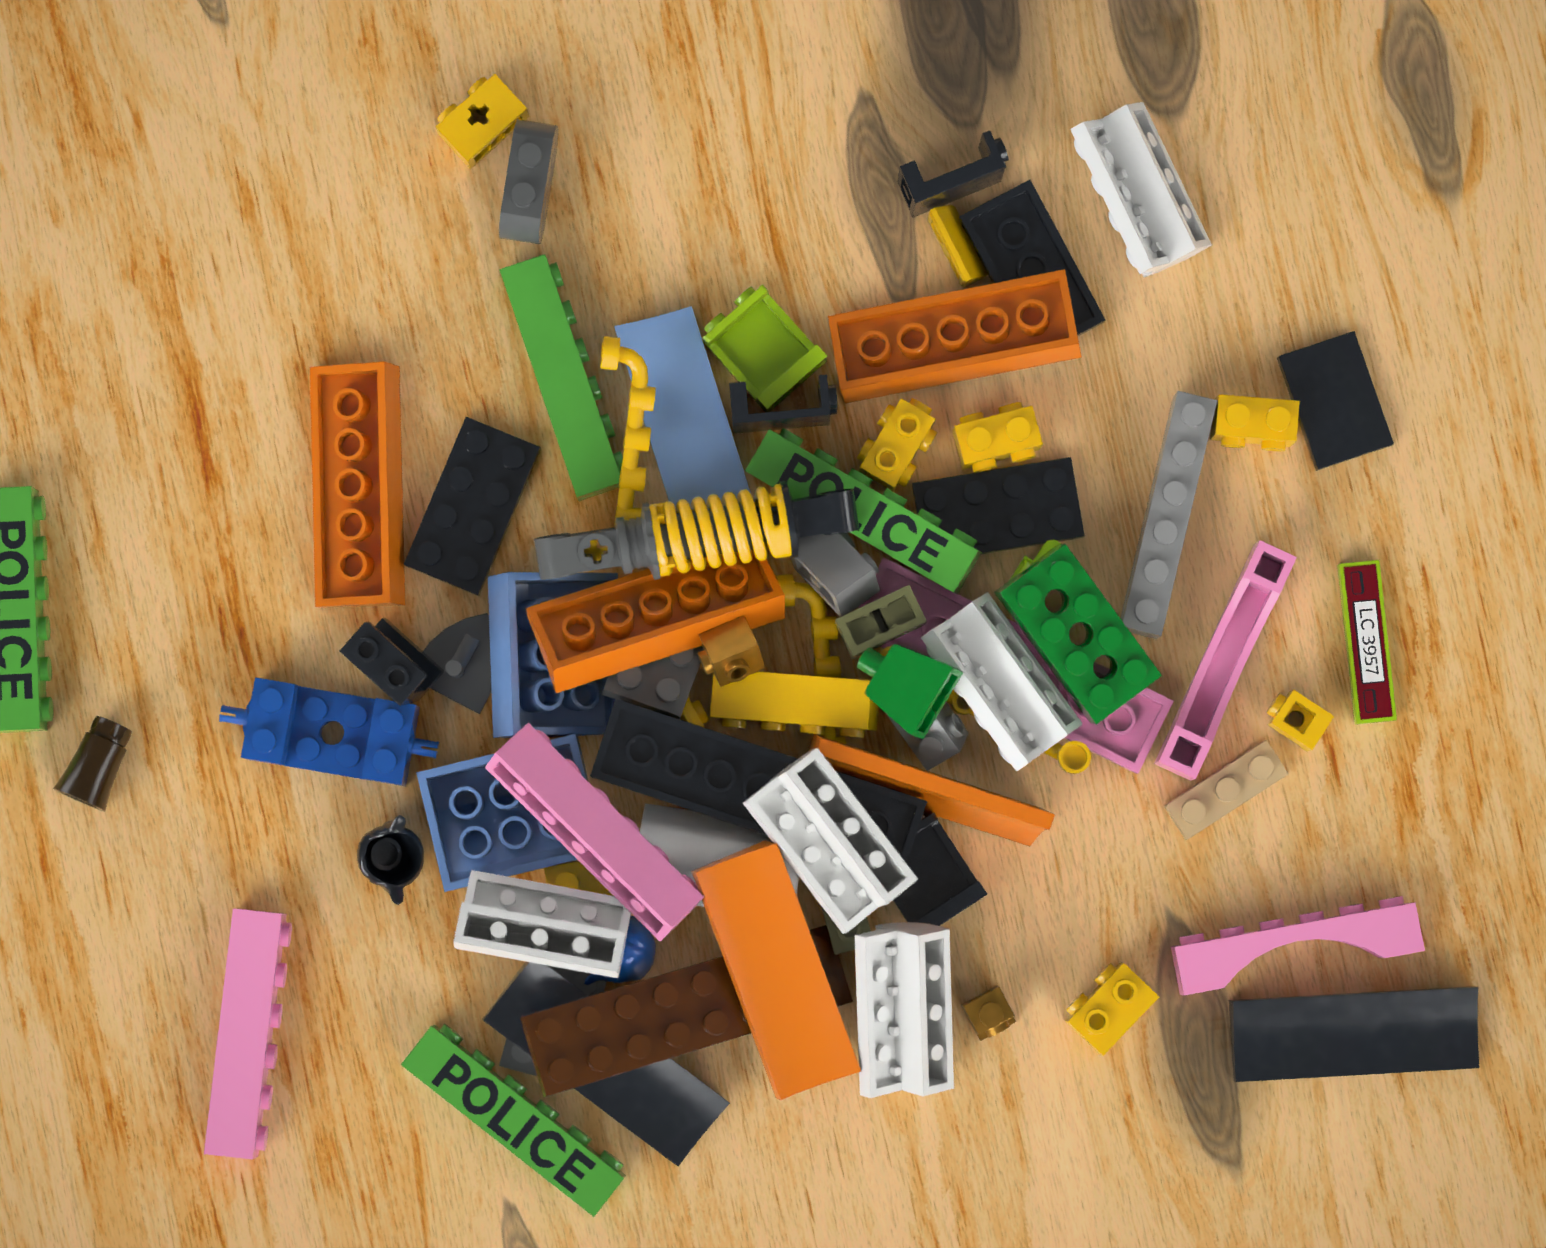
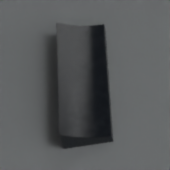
M525 961L482 1020L531 1056L520 1017L589 996L548 965ZM671 1058L574 1088L676 1166L681 1164L702 1135L730 1104Z
M1467 986L1228 1000L1234 1082L1479 1068L1478 987Z

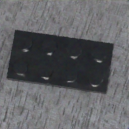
M1031 180L959 216V221L992 283L1065 269L1078 336L1106 321Z
M465 417L406 557L404 566L480 596L541 448Z
M1071 457L912 483L917 515L922 508L940 518L942 522L939 528L953 535L957 528L977 540L974 548L982 552V554L1042 545L1049 540L1060 542L1085 536Z

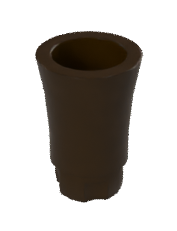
M96 716L89 732H85L78 750L53 789L76 801L105 812L112 785L127 751L124 747L127 745L132 731L111 720Z

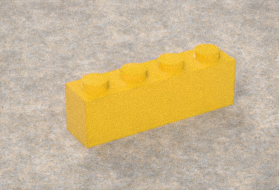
M755 672L741 681L732 682L720 687L713 673L710 717L723 718L722 726L746 728L747 720L762 721L761 729L785 731L786 723L800 724V733L825 735V727L840 728V736L864 738L865 730L877 731L879 706L865 694V690L871 680Z

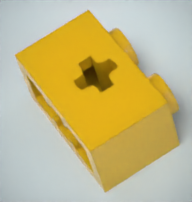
M495 73L488 80L485 77L477 80L467 91L468 98L459 106L455 103L451 104L437 118L440 122L435 126L438 135L470 170L514 131L517 119L526 120L530 117L525 105ZM476 112L481 116L486 114L488 122L485 125H482L480 122L474 123L472 115Z

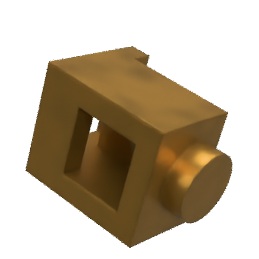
M995 986L961 1005L980 1041L999 1034L1016 1022L1014 1019L1015 1015L999 986Z

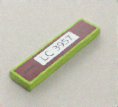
M1379 560L1338 564L1354 723L1357 725L1396 721L1397 715Z

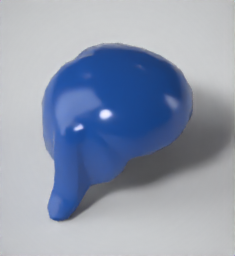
M630 916L619 977L613 978L591 973L585 979V985H590L596 981L623 983L640 980L649 972L654 963L656 944L651 932L635 916Z

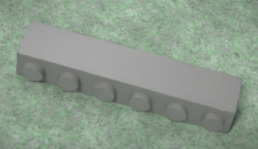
M1177 391L1173 396L1120 617L1132 634L1158 639L1162 636L1217 400Z

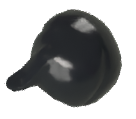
M401 815L395 817L393 821H387L383 825L367 832L362 837L357 849V862L361 873L371 883L379 885L387 891L392 902L396 905L403 902V887L411 884L419 876L424 863V849L421 840L412 830L405 828L406 818Z

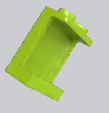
M764 285L760 286L756 291L751 286L734 301L737 308L725 317L720 313L705 326L704 330L707 334L703 337V343L738 382H746V391L765 412H771L827 362V355L817 344L814 345L773 300Z

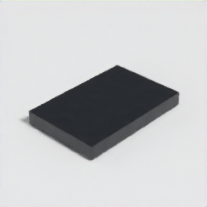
M1355 331L1277 357L1291 400L1300 401L1298 421L1316 471L1394 445Z

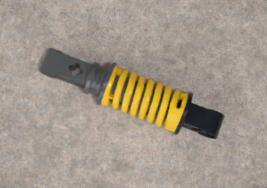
M781 481L780 484H776L772 488L770 494H768L765 487H758L754 492V499L749 490L743 489L738 492L737 498L733 492L724 493L722 501L716 494L709 495L706 503L702 497H694L691 501V507L686 499H679L676 507L671 501L657 504L642 503L641 517L624 520V517H617L615 519V527L574 534L562 533L534 538L540 580L561 578L580 572L621 566L624 574L633 573L632 570L635 568H649L654 580L661 579L660 577L671 575L675 564L679 572L687 573L691 567V560L696 570H704L706 568V556L712 568H719L721 566V554L728 566L736 564L737 552L742 563H750L752 561V550H754L757 560L765 561L768 557L767 548H769L774 558L790 556L791 558H797L799 538L859 530L854 489L834 490L819 493L815 496L793 499L787 482ZM598 539L600 546H607L608 551L601 553L600 560H593L592 554L584 553V549L590 547V540Z

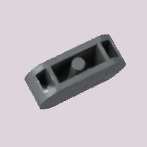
M517 119L513 131L500 212V239L541 244L556 160L558 125Z

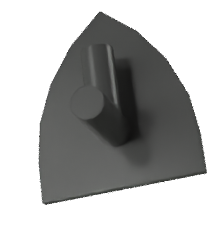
M488 613L465 618L449 626L430 641L423 651L445 671L430 689L478 714L481 713L491 693Z

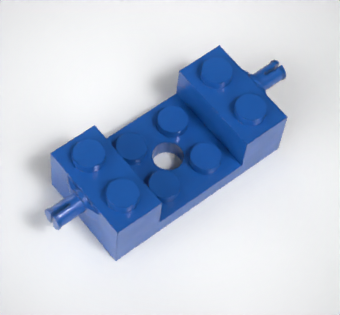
M256 677L252 697L246 709L222 705L220 712L235 714L236 716L222 714L219 716V722L243 725L244 742L241 758L405 787L412 755L436 759L438 751L422 749V747L439 749V741L416 738L415 733L420 707L415 704L399 706L395 701L372 699L301 687L296 684ZM332 721L340 723L344 729L342 740L335 745L327 744L322 738L323 727Z

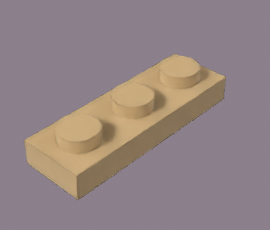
M1265 740L1166 804L1164 808L1185 840H1188L1289 773L1268 741Z

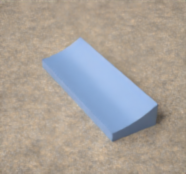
M692 306L614 326L617 338H620V346L633 349L642 356L648 369L647 386L656 388L653 411L644 410L643 421L645 427L651 428L650 443L668 500L673 502L676 507L679 499H686L691 507V501L694 497L700 496L706 503L707 497L711 494L718 495L722 501V496L726 492H733L736 498L740 490L747 489L750 492ZM626 365L630 379L632 381V371L630 367Z

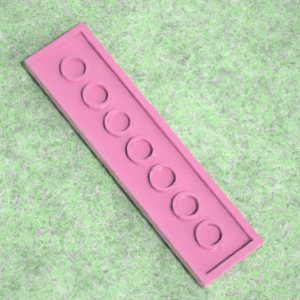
M883 557L878 567L879 572L876 574L880 591L858 608L910 585L927 622L924 626L880 647L884 649L897 644L930 657L921 637L951 618L972 601ZM1008 619L1083 723L1064 738L1069 741L1082 742L1091 752L1138 774L1174 701L1146 687L1100 723H1090L1017 623ZM1094 662V673L1099 678L1104 677L1109 672V669Z

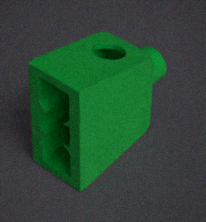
M897 644L891 646L886 656L869 647L863 652L857 663L859 670L872 677L865 690L866 696L906 732L921 739H924L964 673L948 664Z

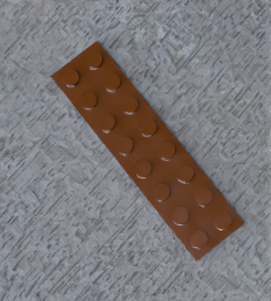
M827 925L809 930L837 1007L853 1002L839 954L834 955ZM723 956L520 1017L543 1097L751 1034Z

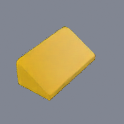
M954 205L935 207L929 211L927 220L960 286L965 288L987 277L988 273L959 221L960 215Z

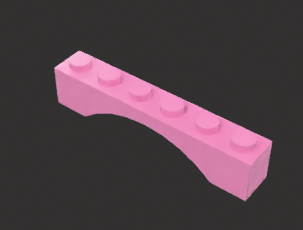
M1261 540L1253 545L1154 764L1190 781L1197 778L1240 674L1297 557Z
M1403 896L1379 900L1380 908L1364 911L1362 903L1340 907V915L1324 918L1323 911L1299 915L1300 923L1284 926V920L1280 918L1259 922L1260 930L1244 933L1243 926H1236L1219 930L1220 938L1204 940L1203 933L1179 937L1181 945L1171 947L1180 995H1189L1225 988L1241 969L1258 956L1276 947L1296 941L1314 939L1339 941L1361 948L1378 958H1389L1425 951L1416 902L1404 903Z

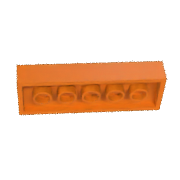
M1065 269L828 316L839 388L845 404L1082 358Z
M380 361L310 367L315 607L405 605L400 366Z
M752 550V561L750 563H742L737 552L736 564L728 566L721 554V566L719 568H712L706 556V568L701 571L693 567L691 560V567L687 573L679 572L675 564L671 575L654 580L648 568L527 607V618L544 658L555 693L702 646L700 633L743 615L751 630L785 619V595L768 560H757L754 550Z
M813 734L808 749L809 752L818 748L835 771L926 800L925 813H935L937 817L1029 847L1043 831L1050 830L1055 814L1043 808L817 734Z
M764 840L691 871L698 891L704 896L702 902L775 1098L781 1101L818 1085L861 1072L778 844Z

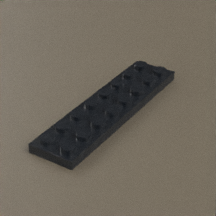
M615 699L590 777L766 834L744 806L743 802L798 758ZM836 771L907 864L927 801Z

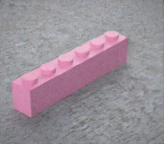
M529 722L495 752L485 767L660 942L704 898L698 891L695 882L688 876L682 875L669 862L665 852L657 846H652L640 834L638 826L630 818L622 816L611 805L608 796L599 788H594L581 775L578 766L573 761L565 759L552 746L549 737L542 731L536 730Z
M233 909L204 1154L255 1159L258 1157L259 1150L265 1151L268 1126H262L264 1109L270 1110L273 1095V1086L267 1085L268 1069H275L278 1046L271 1043L273 1028H280L282 1019V1004L276 1003L278 987L284 988L287 976V963H281L283 947H289L292 934V923L286 922L287 914Z

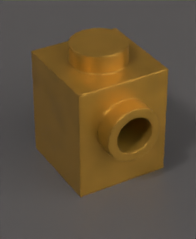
M744 615L699 634L704 650L697 653L706 675L714 673L720 687L732 682L741 681L748 675L765 669L759 645Z

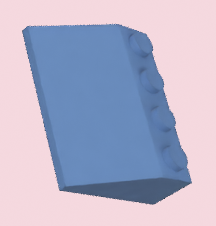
M506 572L488 576L493 738H512L528 722L536 730L542 731L548 737L572 734L577 736L604 735L615 699L602 695L608 677L555 693L544 658L528 621L526 608L617 579L618 573H577L571 576L540 580L539 572Z
M572 734L551 739L552 746L565 759L573 761L580 769L581 775L588 781L578 736ZM494 754L416 772L444 892L468 887L471 870L509 877L577 860L485 768Z

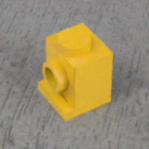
M1294 689L1289 691L1286 696L1279 693L1266 712L1272 716L1267 725L1299 745L1306 752L1314 749L1335 717ZM1293 711L1298 712L1302 716V723L1298 727L1292 726L1288 721L1289 714Z

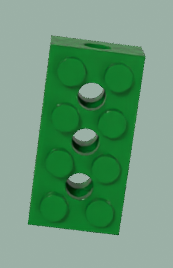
M1066 544L1056 545L994 592L1090 723H1100L1162 676ZM1055 589L1061 594L1062 605L1056 612L1052 613L1046 608L1045 597L1049 591ZM1077 622H1080L1086 629V637L1079 645L1073 644L1069 638L1070 628ZM1104 655L1110 662V669L1104 677L1099 678L1094 673L1093 665L1099 656Z

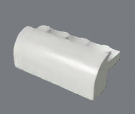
M1143 102L1126 104L1102 119L1084 121L1070 129L1075 138L1074 147L1078 155L1086 161L1091 171L1092 185L1096 192L1103 197L1109 209V220L1114 229L1120 232L1127 247V258L1131 265L1137 268L1139 274H1142L1143 277L1156 274L1212 246Z
M988 592L921 637L932 659L964 672L954 691L966 700L974 712L977 723L989 732L998 745L1002 758L1010 763L1016 771L1083 724Z
M818 748L807 752L791 763L743 802L744 806L770 840L778 844L780 853L843 934L849 932L878 907L890 903L918 880Z
M645 804L640 834L652 846L654 845L662 849L667 855L669 862L682 875L688 876L694 882L691 871L764 840L772 842L766 834L693 810ZM782 855L793 888L797 894L799 876ZM702 900L697 904V906L704 907Z
M471 870L465 902L461 903L453 943L455 949L618 978L631 912L611 895Z
M899 922L876 925L875 931L855 935L859 1067L861 1069V1072H859L860 1095L874 1098L903 1090L916 1095L927 1096L954 1089L950 929L926 923Z

